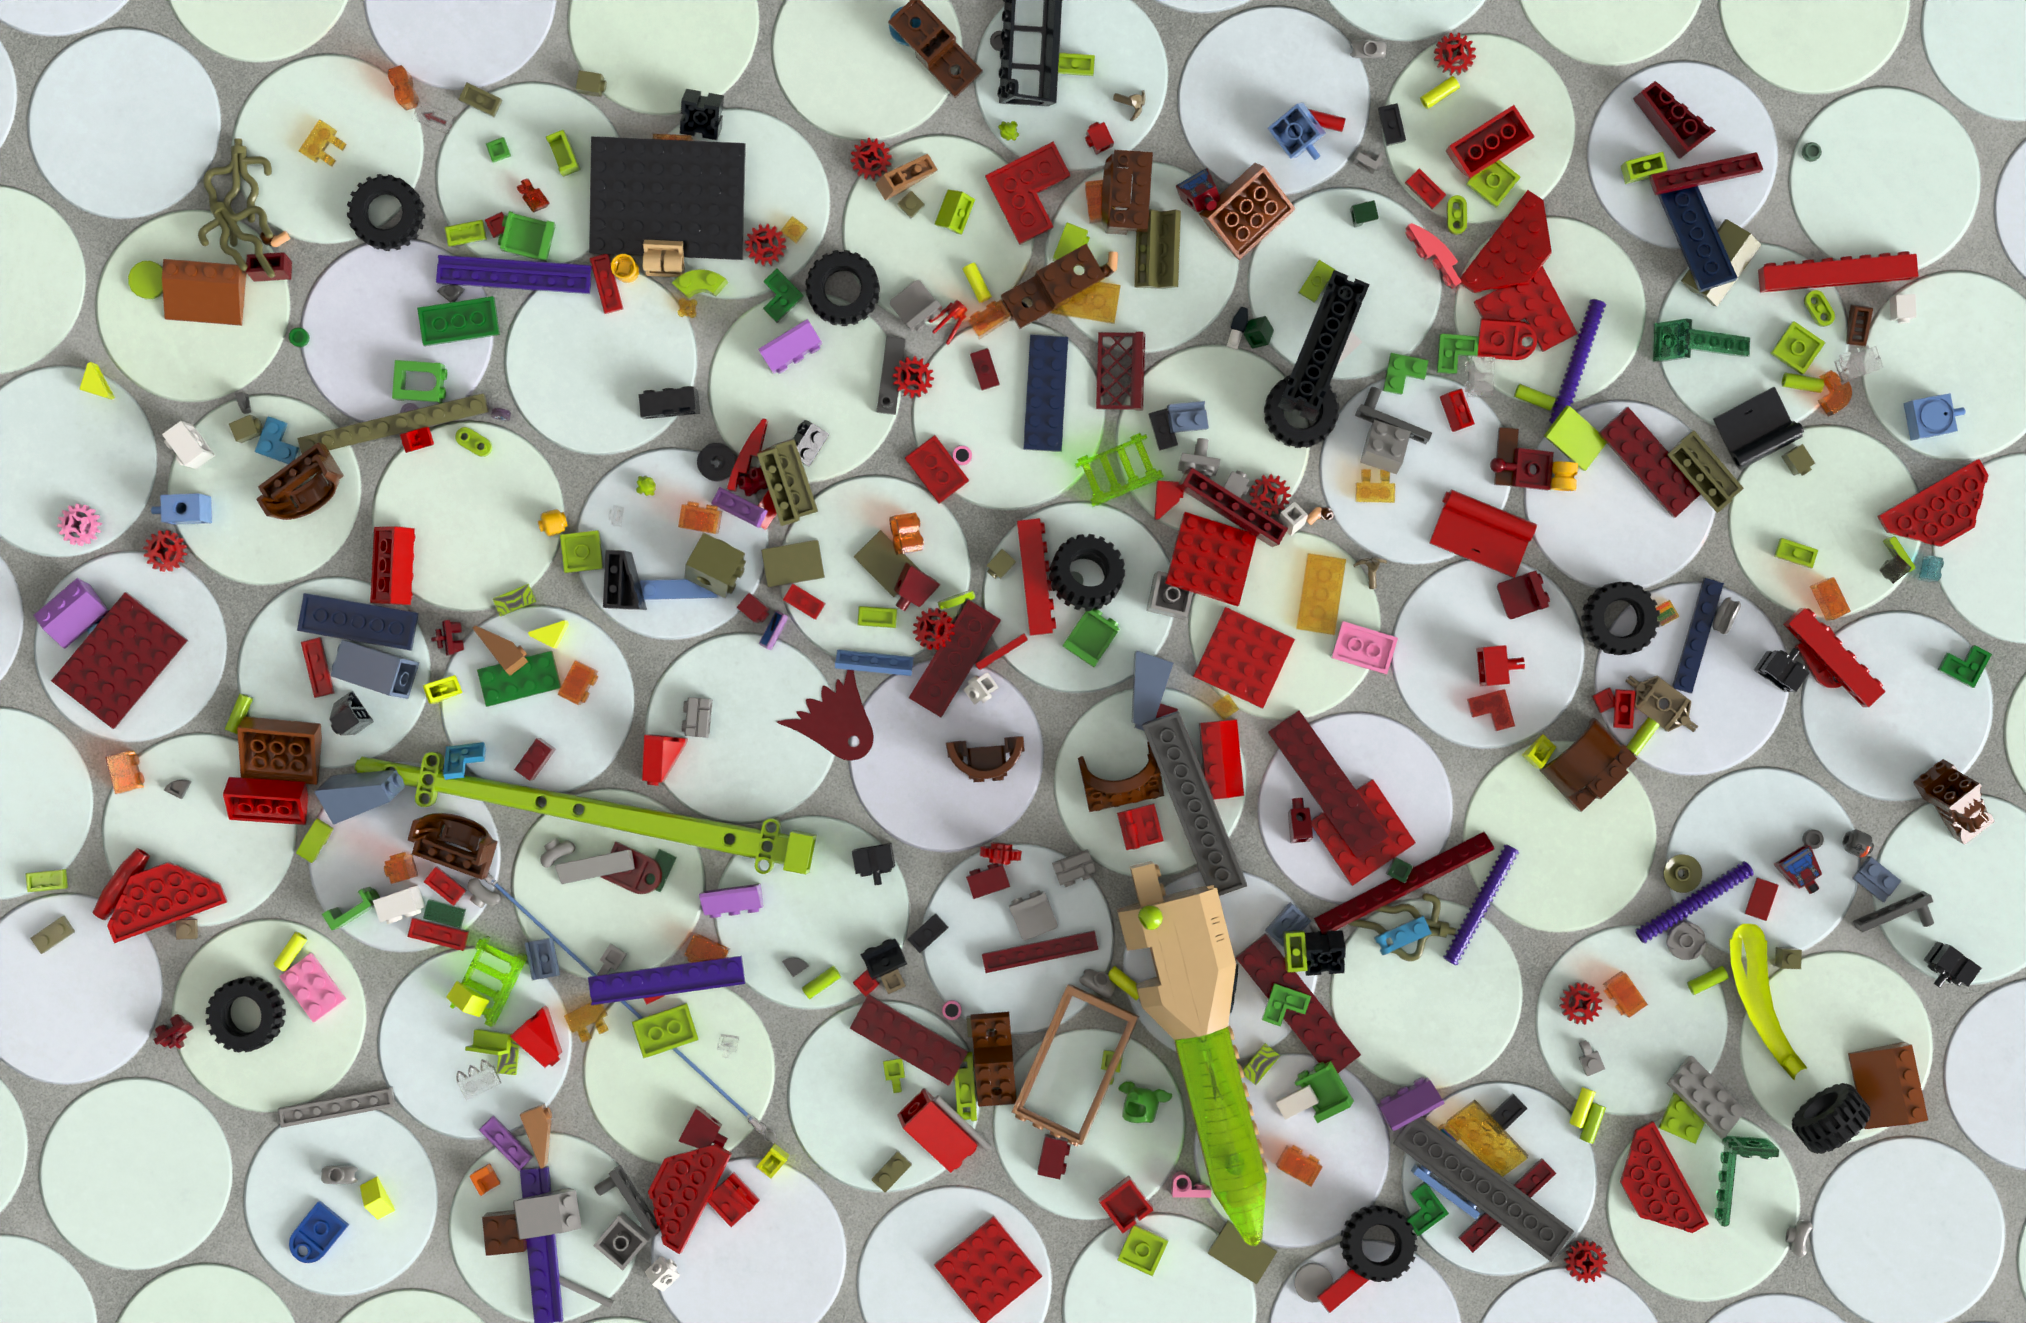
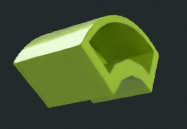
M692 270L677 277L672 284L690 299L693 295L702 292L710 293L716 297L728 284V281L713 271Z

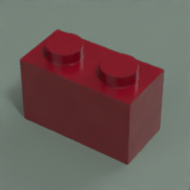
M284 252L263 254L275 272L273 278L267 276L255 254H247L246 273L254 282L291 280L292 261Z
M748 593L737 606L754 623H763L770 615L768 613L770 608L751 593Z
M536 738L514 770L529 781H532L537 777L556 749L543 739Z
M992 863L987 865L988 869L981 871L978 868L969 871L970 875L966 876L973 899L1010 887L1003 864Z
M1045 1134L1037 1175L1060 1179L1061 1174L1065 1175L1067 1163H1064L1065 1155L1069 1156L1071 1148L1067 1138H1057L1053 1135Z

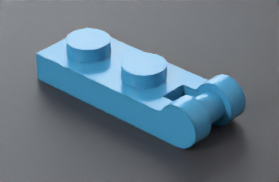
M1422 915L1379 934L1374 939L1381 947V954L1386 955L1432 933ZM1391 937L1393 943L1388 945L1386 939Z

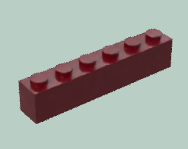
M1194 468L1186 470L1176 486L1271 547L1279 545L1288 530L1287 527Z

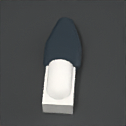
M1241 307L1233 317L1231 333L1226 347L1238 349L1242 334L1245 332L1248 324L1247 308Z

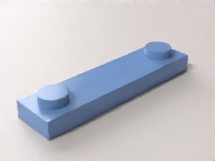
M687 579L640 580L644 600L718 598L717 594Z
M837 650L835 668L911 676L914 657Z
M1416 1164L1413 1166L1411 1171L1414 1175L1474 1219L1478 1218L1481 1213L1477 1210L1475 1204L1469 1200L1466 1202L1433 1178L1430 1175L1431 1171L1423 1165L1421 1167H1418Z

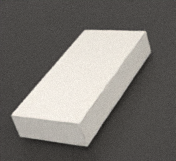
M1310 1084L1276 1101V1105L1285 1120L1319 1103Z

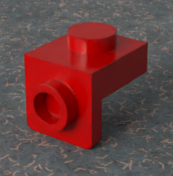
M429 427L400 434L406 453L434 445Z

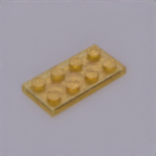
M1098 282L1071 297L1068 303L1049 314L1114 324L1121 285Z
M1307 554L1296 629L1335 635L1346 559Z
M1475 1099L1446 1122L1448 1127L1483 1163L1502 1177L1528 1159V1154Z

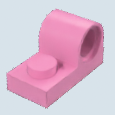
M1179 1171L1172 1178L1171 1194L1172 1197L1211 1198V1188L1205 1183H1196L1195 1186H1192L1189 1175L1186 1172ZM1179 1178H1185L1187 1180V1183L1184 1186H1178L1176 1184Z

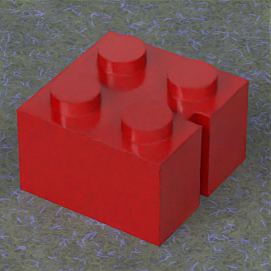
M1127 1176L1099 1198V1203L1122 1233L1136 1224L1134 1215L1137 1214V1218L1140 1221L1153 1211V1206L1130 1176Z

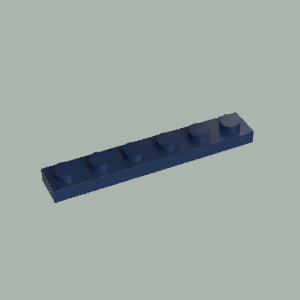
M1703 578L1672 685L1676 690L1690 694L1693 692L1724 583Z

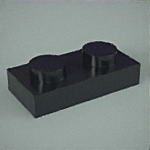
M1398 103L1379 107L1378 112L1386 146L1405 142L1406 137Z
M1167 408L1148 414L1159 451L1178 446L1175 433H1170L1169 412Z
M935 913L907 940L921 953L949 927Z
M1512 1094L1486 1121L1501 1135L1528 1108Z

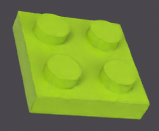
M1498 160L1473 176L1466 185L1497 208L1521 177L1502 161Z
M1793 321L1770 354L1803 375L1826 342Z
M599 530L560 535L564 573L604 569Z
M1673 1093L1659 1128L1696 1144L1705 1122L1676 1093Z
M1134 1225L1130 1229L1117 1261L1153 1277L1168 1244V1239Z

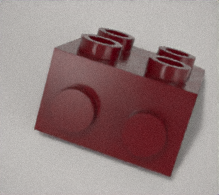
M1532 571L1497 584V590L1508 619H1515L1549 607L1550 598L1548 593L1543 591V579L1540 573L1537 574V571Z

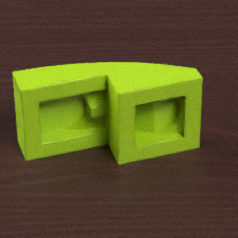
M317 818L301 842L296 854L313 863L323 845L327 843L334 828Z

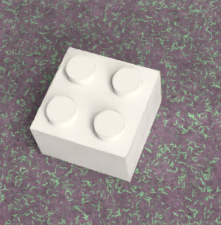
M180 421L162 434L166 439L164 443L170 450H174L177 454L175 458L182 466L185 465L198 469L216 456L192 424Z
M419 886L373 900L380 923L386 921L387 924L402 920V915L408 918L421 913L420 909L426 907Z

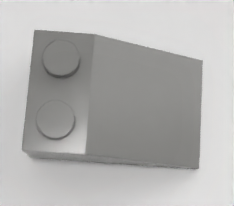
M565 1188L513 1201L519 1239L581 1229L577 1195L574 1189Z

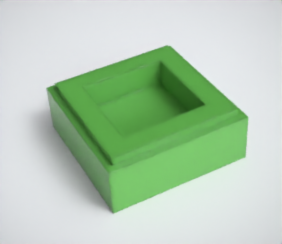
M504 137L486 143L493 163L511 156Z

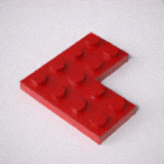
M1054 141L985 175L1019 245L1053 228L1037 193L1071 176Z
M1543 266L1529 284H1517L1497 289L1474 301L1483 319L1513 321L1525 319L1534 329L1537 343L1542 352L1578 334Z

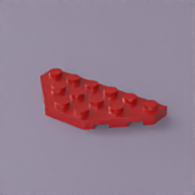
M1527 190L1460 277L1461 285L1473 293L1482 292V290L1507 288L1511 285L1529 284L1552 254L1543 199Z
M1976 459L1877 517L1886 533L1942 547L1975 528L1976 516L1982 503L1983 490L1989 475L1980 459Z
M166 862L130 876L107 927L113 942L117 943L227 903V898L221 883L174 863Z
M1651 1121L1636 1129L1620 1183L1637 1215L1640 1218L1652 1220L1690 1233H1694L1707 1226L1709 1223L1655 1123Z
M713 1144L664 1159L648 1190L649 1198L652 1199L655 1209L653 1212L656 1222L660 1226L663 1245L678 1254L682 1253L732 1155L731 1152L718 1144Z

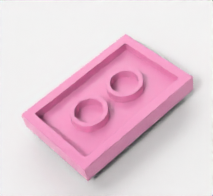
M1342 621L1331 658L1387 675L1398 638Z
M313 953L307 955L279 976L313 1023L346 999Z

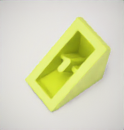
M93 362L87 363L79 390L111 400L115 397L98 364Z
M563 620L529 631L528 635L557 649L569 623Z
M456 675L423 685L429 704H436L462 693Z
M1542 734L1522 756L1535 768L1542 769L1556 749V746Z
M459 981L455 982L446 996L461 1011L477 1017L481 1016L490 1002L489 999Z
M774 1143L756 1168L771 1179L787 1161L789 1154Z
M378 1176L360 1185L363 1205L377 1220L395 1211Z

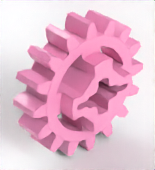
M76 504L75 507L68 506L69 511H62L64 517H58L62 521V524L57 525V527L62 528L59 534L65 535L63 540H70L72 545L77 543L79 546H83L84 542L91 544L90 538L96 540L97 537L94 534L101 532L97 529V526L102 525V523L97 522L100 515H94L96 510L89 509L88 505H83V507L81 504ZM79 512L85 513L87 517H82V515L79 514ZM72 533H77V535L80 537L77 538L73 536Z

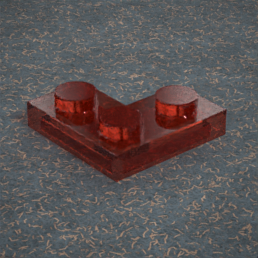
M1505 689L1467 699L1471 717L1490 713L1495 731L1515 726Z

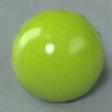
M1152 905L1143 907L1138 914V918L1146 930L1157 929L1163 920L1160 909Z

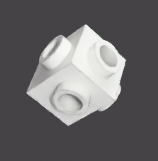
M987 672L981 677L974 676L968 681L969 685L963 690L975 705L979 701L985 703L992 697L991 693L999 687Z
M662 1256L645 1271L651 1284L661 1291L667 1289L680 1276L676 1270V1263L672 1259L667 1260Z

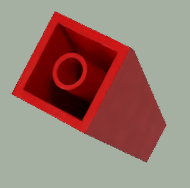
M924 1088L897 1116L903 1129L951 1173L962 1165L963 1160L967 1156H971L976 1151L978 1145L969 1134L933 1101L934 1097Z

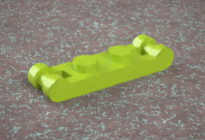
M968 1052L963 1061L967 1062V1067L959 1068L955 1076L957 1113L964 1120L971 1119V1121H977L973 1053ZM963 1107H970L971 1112H963Z

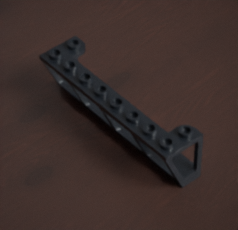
M1003 0L1005 3L1002 13L1003 29L1001 31V40L1004 48L1000 50L1001 67L998 74L1000 86L997 92L999 103L1030 106L1053 105L1057 101L1062 0H1044L1042 27L1014 25L1016 0ZM1014 31L1040 32L1042 34L1040 65L1012 63ZM1012 69L1038 70L1040 72L1038 97L1018 93L1019 83L1017 79H1011Z

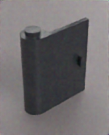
M1775 387L1713 418L1735 465L1740 470L1802 438V433H1804V429L1799 422L1791 421Z

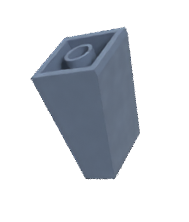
M341 641L337 649L336 660L332 665L331 677L388 696L409 698L420 662L352 641Z
M1135 651L1132 723L1135 724L1134 728L1144 731L1142 724L1156 718L1174 663L1140 651Z
M397 770L333 775L314 792L332 824L335 825L390 802L405 785L403 778L398 774Z

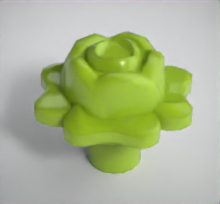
M1002 121L1001 125L998 126L1001 137L1007 141L1010 139L1015 141L1019 136L1017 132L1018 124L1015 121L1011 123Z
M639 476L637 481L638 487L636 488L637 493L653 496L656 490V484L653 479L647 476Z

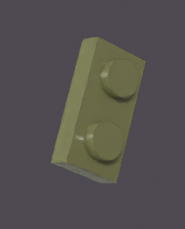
M467 82L458 99L492 117H495L503 101L501 98Z
M62 916L30 939L38 951L43 954L73 934L75 930L67 918Z
M897 1151L871 1180L886 1193L912 1163Z

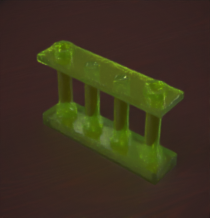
M1141 433L1131 436L1130 441L1090 458L1086 455L1077 459L1078 463L1075 464L1076 469L1083 468L1093 491V498L1090 499L1092 508L1164 477L1161 470L1156 471V468H1153L1142 442L1148 438L1146 434L1141 435ZM1132 445L1136 446L1146 469V476L1139 478L1135 475L1125 448ZM1118 452L1129 478L1127 480L1128 483L1123 486L1117 482L1107 458L1108 455ZM1099 459L1111 485V491L1106 493L1100 491L1089 463Z
M486 936L477 942L475 946L477 952L462 980V984L493 998V1001H495L493 1007L485 1008L482 1012V1015L486 1018L484 1024L493 1027L527 960V955L520 953L513 957L488 945L491 937ZM485 951L510 963L509 966L512 968L509 974H504L479 962L483 952ZM475 969L500 980L503 984L501 990L495 991L472 980L471 977ZM451 1003L450 1008L454 1009L456 1006Z

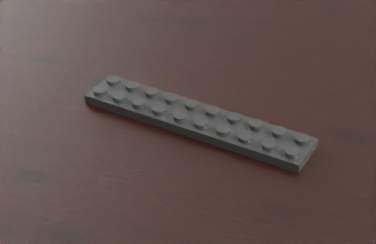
M1176 711L1143 723L1142 727L1205 885H1214V888L1218 890L1219 896L1247 887V882L1180 712Z
M1422 1116L1406 1124L1393 1142L1550 1262L1554 1260L1573 1234V1229Z

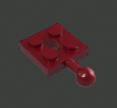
M1515 448L1514 463L1505 462L1502 458L1496 457L1490 462V468L1496 473H1500L1503 470L1513 471L1512 487L1548 491L1551 490L1554 452ZM1531 464L1536 466V473L1534 475L1529 470Z

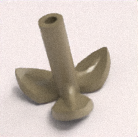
M1142 90V95L1135 94L1129 97L1117 93L1114 94V101L1135 108V113L1130 121H1134L1141 114L1142 105L1144 106L1146 99L1144 90Z
M1372 557V559L1364 558L1354 564V567L1365 564L1368 567L1369 589L1377 588L1376 571L1380 563L1387 564L1385 559L1379 557Z

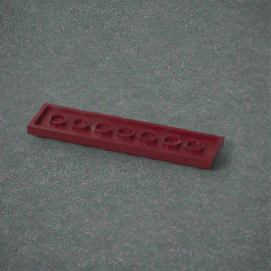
M1300 710L1268 731L1270 737L1356 858L1389 837Z
M1266 934L1262 935L1235 957L1268 999L1274 983L1311 996L1305 1014L1286 1009L1284 1020L1318 1063L1331 1061L1337 1073H1339L1361 1056L1296 972L1286 971L1284 956Z

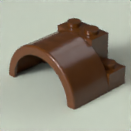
M1592 718L1584 733L1561 755L1545 764L1540 769V772L1578 811L1582 812L1595 799H1602L1629 773L1626 769L1637 758L1625 745H1621L1596 718Z
M1024 736L1004 737L1005 745L967 748L966 741L946 742L948 758L952 760L960 771L969 775V779H973V783L985 782V779L992 778V781L1004 780V776H1007V771L1016 764L1021 753L1025 752ZM1006 753H1009L1011 757L1006 761ZM963 756H967L968 765L963 761Z

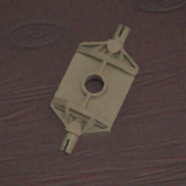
M1631 675L1626 679L1625 682L1635 689L1634 707L1656 721L1666 732L1682 725L1692 732L1696 730L1695 728H1698V725L1689 718L1691 700L1659 676H1653L1643 682L1637 681ZM1662 698L1668 701L1666 709L1659 707V701Z

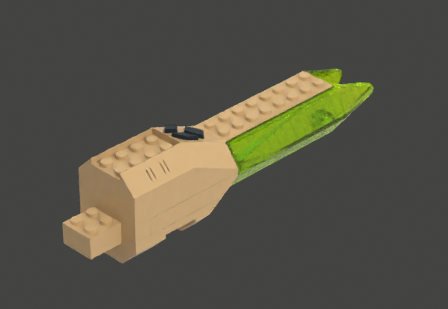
M1153 861L1130 866L1138 903L1117 909L1127 950L1150 947L1157 977L1136 984L1140 1004L1174 1040L1213 1193L1243 1240L1250 1246H1256L1263 1237L1267 1183L1265 1173H1268L1266 1161L1260 1155L1264 1154L1261 1142L1259 1139H1256V1135H1259L1255 1121L1251 1119L1254 1113L1252 1105L1246 1100V1097H1249L1245 1082L1242 1083L1241 1078H1244V1073L1240 1063L1237 1064L1236 1059H1240L1237 1047L1231 1041L1235 1040L1233 1030L1228 1026L1229 1015L1232 1013L1239 964H1236L1218 890L1214 888V885L1166 895L1163 884H1159L1158 881L1161 873L1157 864L1154 865ZM1147 905L1156 906L1162 912L1163 920L1157 929L1146 930L1141 924L1138 914L1143 907Z

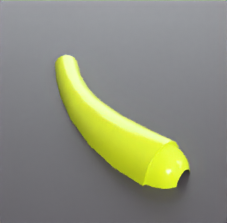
M1741 924L1734 930L1732 937L1729 938L1730 964L1738 993L1751 1022L1778 1063L1795 1080L1797 1073L1807 1069V1066L1792 1049L1781 1029L1773 1007L1768 978L1767 940H1765V935L1759 926L1755 924ZM1742 939L1747 957V977L1741 961Z

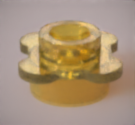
M685 298L679 300L680 309L678 310V315L680 317L694 318L697 315V301L695 299L685 300Z

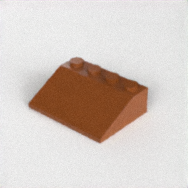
M1254 163L1219 195L1220 200L1217 202L1214 210L1204 209L1199 215L1238 260H1241L1295 210V207L1267 169L1260 164Z
M163 259L162 288L165 319L242 326L246 270L242 271L238 265Z
M255 717L243 718L237 727L241 778L306 782V784H318L322 743L320 723Z
M1900 1042L1848 1053L1855 1089L1870 1107L1871 1116L1864 1129L1909 1125L1928 1121L1912 1044Z

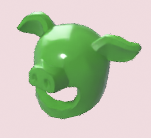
M1131 1081L1124 1082L1118 1087L1119 1091L1127 1094L1122 1117L1132 1123H1153L1159 1102L1165 1103L1172 1098V1093H1168L1165 1090L1158 1089L1152 1091L1148 1088L1136 1087L1135 1083Z

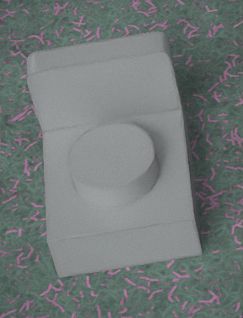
M1359 152L1353 163L1373 174L1376 169H1381L1385 162L1382 159L1385 153L1381 152L1375 161L1370 154Z

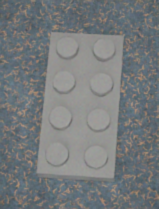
M1688 1056L1667 1082L1668 1086L1721 1139L1727 1136L1746 1111L1693 1056Z

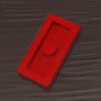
M1420 168L1405 182L1431 209L1446 196Z
M795 584L791 585L783 598L784 601L815 620L826 604Z
M437 866L424 880V883L453 906L456 905L467 891Z

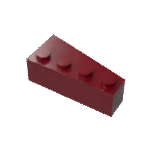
M1656 81L1633 98L1679 159L1716 131L1712 126H1707L1698 115L1695 116L1691 113L1686 105L1680 104L1675 100L1674 96Z

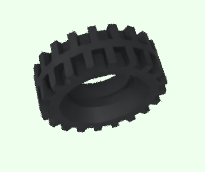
M377 174L376 178H366L367 182L364 184L359 183L357 185L359 187L358 190L351 192L350 195L353 198L351 202L348 201L347 206L350 207L349 212H347V217L351 221L350 227L361 240L378 250H400L403 245L409 246L411 244L410 240L413 238L417 239L419 236L417 235L418 230L423 229L424 226L422 224V219H425V214L423 213L424 203L421 202L420 195L403 179L396 178L393 175L383 176L382 174ZM378 196H394L402 205L403 213L401 220L391 229L383 230L376 228L369 220V205Z

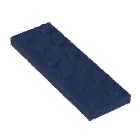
M1695 186L1658 194L1699 292L1736 281L1738 277L1699 187Z
M1030 335L1023 450L1062 452L1068 337Z
M304 593L297 631L412 651L419 613Z

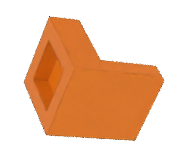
M490 1163L469 1176L480 1196L500 1184V1180Z

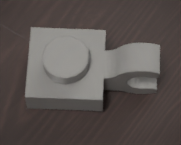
M610 944L600 959L604 965L597 975L608 974L611 968L617 970L627 953Z
M1586 1040L1580 1042L1579 1045L1584 1055L1579 1057L1586 1076L1605 1070L1599 1052L1597 1050L1592 1052V1048Z

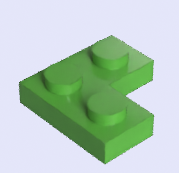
M1440 334L1437 373L1457 374L1458 355L1478 356L1479 336Z
M1390 353L1383 391L1402 395L1406 377L1425 379L1429 360Z
M1274 983L1262 1020L1281 1027L1286 1009L1305 1014L1311 996Z

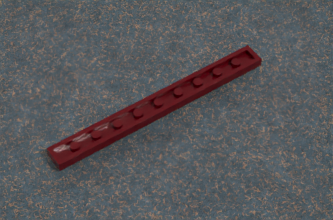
M1484 831L1413 867L1405 883L1392 878L1315 917L1314 921L1322 935H1326L1327 931H1336L1495 850L1494 846Z

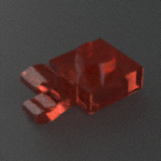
M529 179L522 180V184L517 186V190L524 194L522 198L533 213L546 208L550 204L539 188H533Z

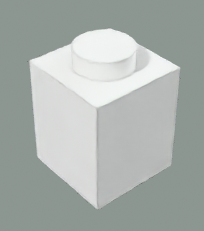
M1915 294L1895 295L1890 298L1891 321L1898 320V324L1910 323L1911 319L1917 317Z
M1293 502L1280 513L1278 522L1287 527V533L1292 536L1305 525L1308 514L1296 502Z

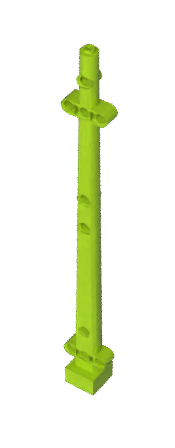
M439 752L426 753L422 759L421 767L363 756L355 763V771L357 773L387 771L393 767L403 778L404 785L417 787L415 802L420 807L434 805L438 792L754 858L755 869L760 874L770 872L774 867V863L784 865V871L805 875L810 872L817 835L796 830L790 832V835L780 833L781 823L775 818L765 820L762 828L757 829L464 775V778L445 780L444 771H442L444 757ZM432 755L437 758L435 766L430 764V757ZM428 774L432 775L433 777V783L431 785H429L426 782V777ZM424 793L428 794L430 797V800L427 804L424 803L422 800V796ZM541 796L546 799L544 807L538 804V799ZM577 804H581L584 807L582 814L576 812ZM769 822L776 824L775 832L768 831L767 824ZM728 833L733 834L735 837L733 844H729L726 841ZM765 841L772 843L773 848L771 851L764 849L763 844ZM761 860H766L769 863L767 870L760 868Z

